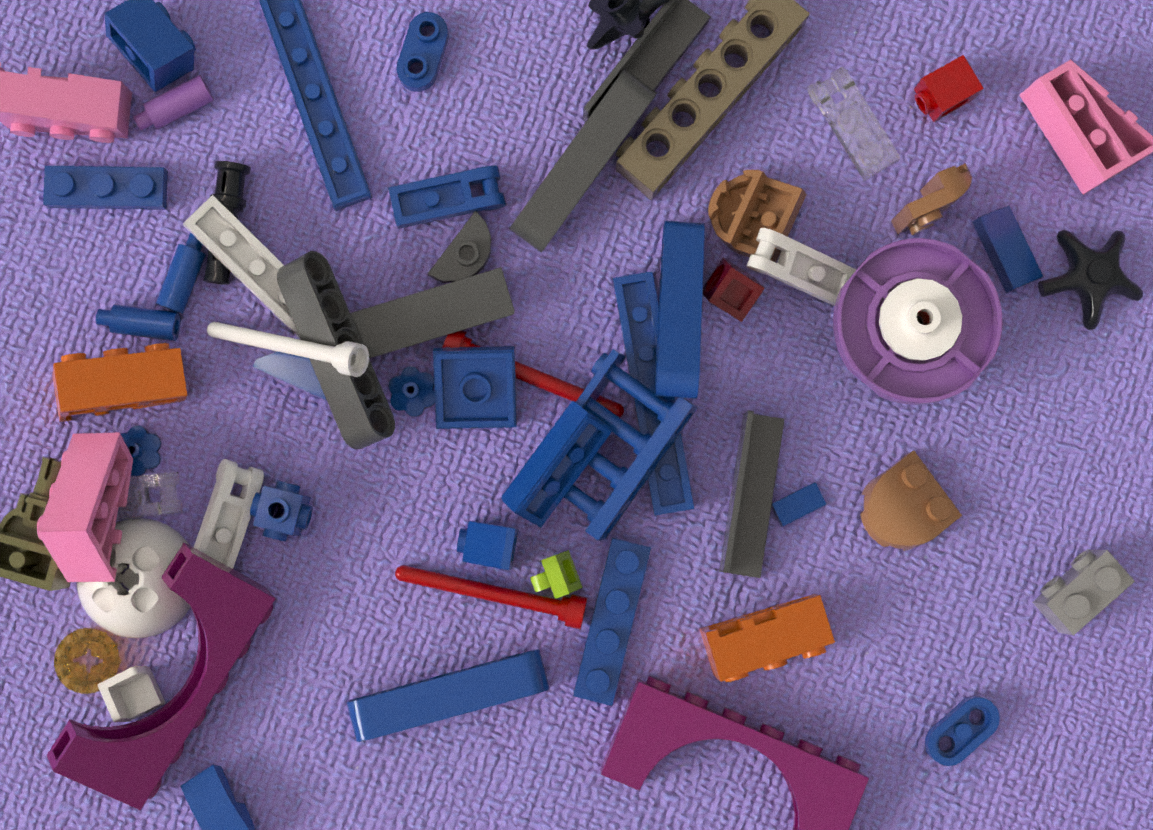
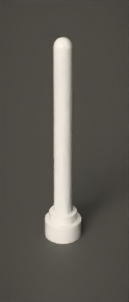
M212 322L207 326V333L213 338L332 363V366L340 374L348 376H361L366 371L369 363L367 347L355 342L346 341L333 347L219 322Z

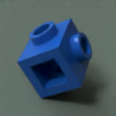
M277 480L275 488L263 485L262 493L256 492L251 504L250 515L255 517L253 526L264 528L262 536L286 542L288 535L301 536L302 529L307 530L312 517L313 506L309 505L311 497L299 494L301 486ZM276 503H281L285 508V512L281 518L277 519L273 514Z

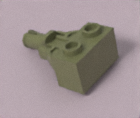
M43 456L34 491L30 492V494L20 493L17 507L10 511L0 523V577L54 591L69 588L71 582H67L37 534L38 519L45 511L49 500L50 487L56 481L61 468V460L58 461V459Z

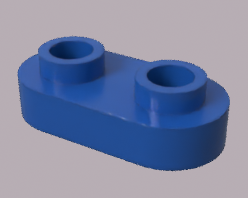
M423 12L412 19L397 62L396 70L401 84L413 92L425 91L435 83L448 43L449 33L446 22L436 13ZM426 26H431L435 29V32L431 36H423L421 30ZM414 63H420L423 65V69L420 73L414 74L409 71L410 66Z
M970 696L962 700L928 731L925 738V748L928 755L934 761L944 766H954L961 763L997 730L1000 722L997 707L990 700L979 696ZM979 709L981 719L978 723L972 724L969 715L971 711ZM944 736H949L951 739V746L947 750L939 748V741Z

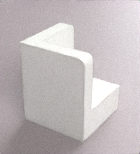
M133 666L97 684L114 722H130L166 704L150 667Z

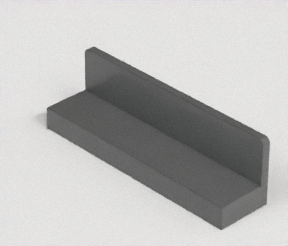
M671 0L665 3L644 29L643 37L633 43L585 105L583 120L585 122L588 120L624 69L656 91L708 24L710 16L689 0Z
M500 267L350 314L363 345L369 351V358H373L511 316L515 310L502 268Z
M750 410L743 413L719 572L755 578L761 577L785 420L783 418L758 415Z

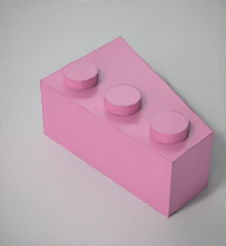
M1069 60L1039 77L1020 94V97L1084 195L1152 154L1153 136L1136 122L1138 117L1130 110L1124 112L1107 97L1109 92L1076 63Z
M0 62V122L10 129V133L18 136L34 137L35 131L49 132L51 137L63 140H73L75 135H88L90 140L102 143H113L114 138L128 139L132 92L122 81L68 73V78L41 76L42 69L28 67L27 75L6 72L1 68Z
M120 432L77 433L72 435L68 449L62 455L61 468L56 481L50 487L49 500L45 511L38 519V537L45 544L67 582H115L117 569L110 566L112 545L121 544L122 531L115 530L118 507H126L133 464V457Z

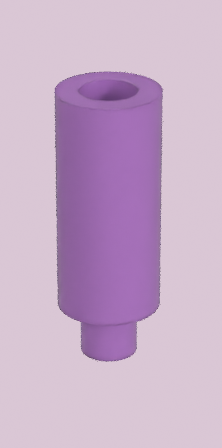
M198 75L143 104L145 111L133 116L141 131L153 124L158 130L213 102L214 98L202 76Z

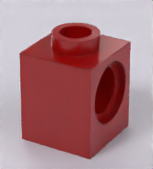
M962 55L923 77L914 88L916 92L915 101L922 113L925 115L929 114L933 122L974 100L984 88L965 56Z

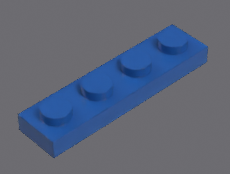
M615 538L611 539L573 692L574 697L613 706L651 547Z

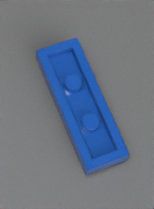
M45 166L43 205L47 208L166 210L168 171L164 167Z

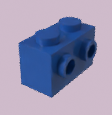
M127 0L104 13L106 36L154 92L159 91L194 70L195 44L186 31H179L171 22L170 15L162 3H155L153 0Z

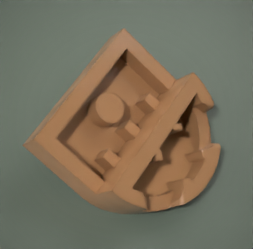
M966 163L957 168L952 166L935 174L920 190L923 197L908 203L891 220L897 235L907 230H910L911 235L918 234L932 227L934 222L943 218L942 213L955 203L971 185L972 175Z
M744 170L743 175L735 177L730 181H722L712 194L708 208V215L717 236L732 251L749 258L751 254L755 255L759 242L756 239L760 228L771 229L788 237L807 195L802 188L768 178L760 170ZM774 248L770 260L776 263L781 250Z
M914 450L868 482L862 492V495H865L864 511L860 514L862 523L868 534L883 547L892 546L903 549V551L913 549L933 540L962 516Z

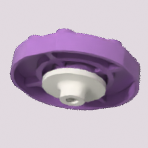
M911 238L892 242L868 255L841 287L836 299L833 315V331L836 346L847 369L880 397L893 402L911 405L935 403L955 396L969 388L995 357L1000 344L1003 325L998 293L988 274L955 246L924 238ZM917 316L922 319L923 325L917 321Z

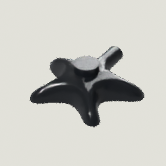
M591 0L588 6L600 15V22L588 40L587 47L590 50L599 49L628 34L636 39L643 37L644 29L650 23V15L660 6L671 0Z
M1062 230L1058 232L1056 237L1067 256L1069 270L1061 276L1038 282L1039 292L1042 297L1066 290L1077 293L1082 304L1083 324L1088 330L1095 329L1099 324L1103 305L1110 294H1119L1135 301H1139L1143 297L1142 289L1132 282L1120 267V254L1125 243V234L1122 231H1115L1104 247L1099 250L1089 248L1069 231Z

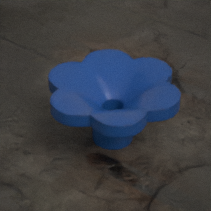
M409 366L403 369L400 376H394L390 379L388 388L392 393L390 404L395 410H405L409 416L417 417L423 413L425 408L432 407L435 404L434 377L430 373H420L417 368ZM414 387V392L408 393V389Z
M138 425L131 427L128 433H121L133 457L132 476H142L147 469H154L160 464L161 456L158 451L162 443L158 435L148 434L144 427Z

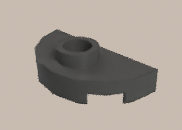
M476 211L428 272V276L442 283H448L477 275L484 269L491 255V235L486 222Z

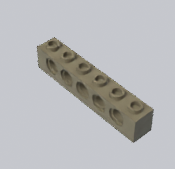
M749 0L744 8L748 12L739 22L732 19L719 35L722 42L716 49L711 51L707 48L693 65L696 69L694 74L687 81L682 77L672 87L667 95L671 100L662 110L655 107L641 124L645 129L636 140L630 136L620 146L615 154L619 158L616 162V171L652 200L805 26L810 13L796 1ZM754 25H763L769 30L770 36L766 38L756 37L750 28ZM729 54H737L743 58L745 64L742 67L734 68L726 63L724 57ZM703 83H712L718 88L719 94L715 97H706L701 94L698 87ZM678 112H686L691 115L694 123L688 127H680L673 121L672 117ZM653 141H659L666 145L668 152L664 156L655 157L647 151L646 146Z

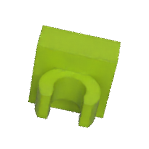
M569 550L541 560L545 572L530 577L535 593L551 587L555 599L583 588Z

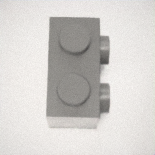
M1087 549L1079 554L1071 562L1072 568L1063 576H1056L1047 582L1040 590L1042 594L1032 602L1059 633L1074 636L1135 582L1108 550Z

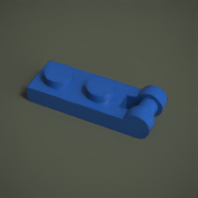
M485 166L388 187L397 228L401 229L466 215L475 211H491L505 207L504 193L499 191L497 182L501 178L498 166ZM482 184L484 195L472 197L470 185Z

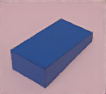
M816 482L773 502L771 507L780 526L783 527L827 504Z

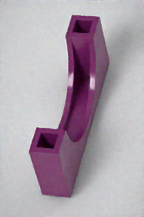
M186 543L182 544L161 577L171 591L178 594L190 605L197 622L198 651L195 664L186 683L164 707L133 723L112 727H99L78 723L69 719L47 754L53 772L138 810L142 809L147 799H152L158 792L163 774L169 765L174 764L181 756L186 738L192 729L199 727L204 720L207 711L206 707L213 696L220 693L225 687L230 669L237 659H241L247 653L253 633L259 624L267 621L273 610V602L276 599L265 586Z
M648 676L646 682L637 678L601 766V775L640 791L650 771L658 762L674 750L701 740L724 739L748 745L767 756L782 773L793 802V830H849L869 780L866 775L859 771L861 764L841 755L837 756L836 761L821 756L823 748L803 739L799 740L798 745L783 740L785 732L762 723L760 730L745 724L747 716L724 707L722 714L707 708L709 700L687 691L684 698L669 692L671 684L658 678Z

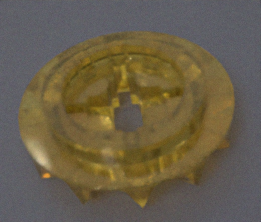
M83 628L71 632L64 637L55 652L54 667L59 680L65 687L77 693L90 694L100 691L97 684L117 675L122 661L117 649L118 644L107 635V632L97 629ZM88 648L91 649L92 656L103 659V662L91 666L90 673L86 671V665L73 662V659L86 655Z

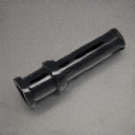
M215 161L214 168L217 170L215 193L211 194L210 197L213 195L238 219L239 211H243V208L246 206V200L243 199L245 177L250 174L251 167L235 162ZM208 250L203 281L229 285L230 270Z

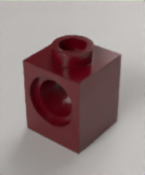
M722 258L703 286V294L710 303L742 322L765 288L755 277L727 259Z

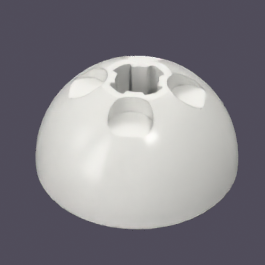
M136 518L117 522L115 530L122 531L121 544L112 545L110 566L117 569L115 582H76L79 599L90 618L112 634L127 638H146L161 634L176 625L190 609V605L178 594L171 591L161 578L182 544L188 543L172 527L156 520ZM129 564V568L122 574V571L125 568H127V565ZM121 583H123L124 586L129 589L128 592H127V590L121 585Z

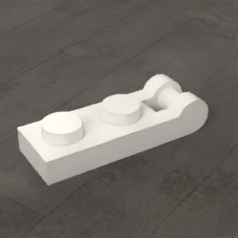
M760 228L756 239L759 242L755 255H750L747 263L749 269L768 275L835 306L841 287L856 271V269L767 228ZM774 248L781 250L777 263L770 260Z
M227 459L221 461L216 473V483L194 545L195 549L232 569L234 568L251 518L250 509L256 492H260L263 483V470L249 467L246 470L238 467L237 462ZM234 483L242 485L240 497L230 494Z

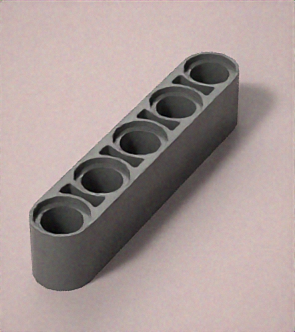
M624 69L509 229L542 253L657 92Z
M310 251L279 268L277 272L278 286L301 340L333 347L346 341L363 344L333 271L322 254ZM310 359L340 433L347 445L356 450L363 449L393 434L395 430L394 416L370 359L366 371L359 377L340 374L332 366V363Z

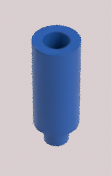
M192 233L189 234L185 245L178 244L155 303L180 314H183L206 257V254L200 252L203 244Z
M114 304L111 310L98 309L96 324L109 326L110 333L176 341L180 332L181 318L178 312Z

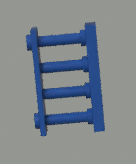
M612 349L609 355L603 353L598 358L591 370L594 377L576 402L613 428L612 433L635 448L633 453L638 456L629 469L625 466L619 468L598 452L588 465L611 481L610 486L614 490L606 502L601 499L597 502L574 484L564 496L565 499L588 515L587 520L591 523L585 532L598 541L606 540L698 409L696 405L686 398L678 397L675 402L672 399L666 401L660 396H655V392L619 368L626 356ZM609 381L658 414L657 419L661 423L653 435L649 433L643 435L596 401Z

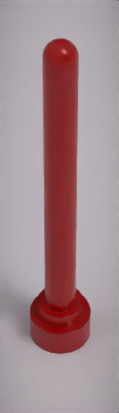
M461 330L448 334L442 347L480 346L473 344V339L467 337V332ZM515 361L516 379L575 402L585 390ZM603 396L597 398L596 401L619 418L623 416L624 407L620 403Z
M401 565L395 570V576L399 581L558 616L559 621L565 622V626L581 630L587 597L572 594L571 598L563 596L562 600L405 565Z

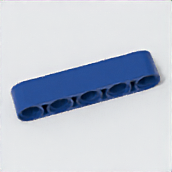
M664 221L655 396L697 399L705 223Z
M540 649L376 692L349 700L346 703L356 742H362L535 695L549 690L550 687Z

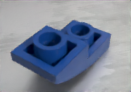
M213 764L180 786L202 830H256L245 803L236 802L221 766Z

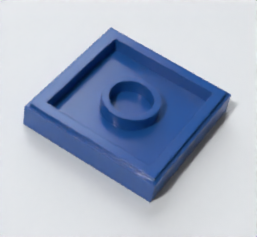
M515 346L438 347L433 349L436 429L517 427Z

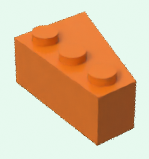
M158 343L145 346V352L129 354L127 348H116L103 351V357L87 359L85 353L61 356V362L53 363L52 374L59 422L71 421L72 415L95 413V416L109 414L110 410L126 408L135 410L184 401L188 395L180 348L170 349L169 343Z
M818 594L808 595L699 628L713 675L720 682H732L749 676L748 672L762 667L764 671L782 667L788 664L787 659L802 654L803 659L824 654L827 652L825 646L835 643L821 595Z

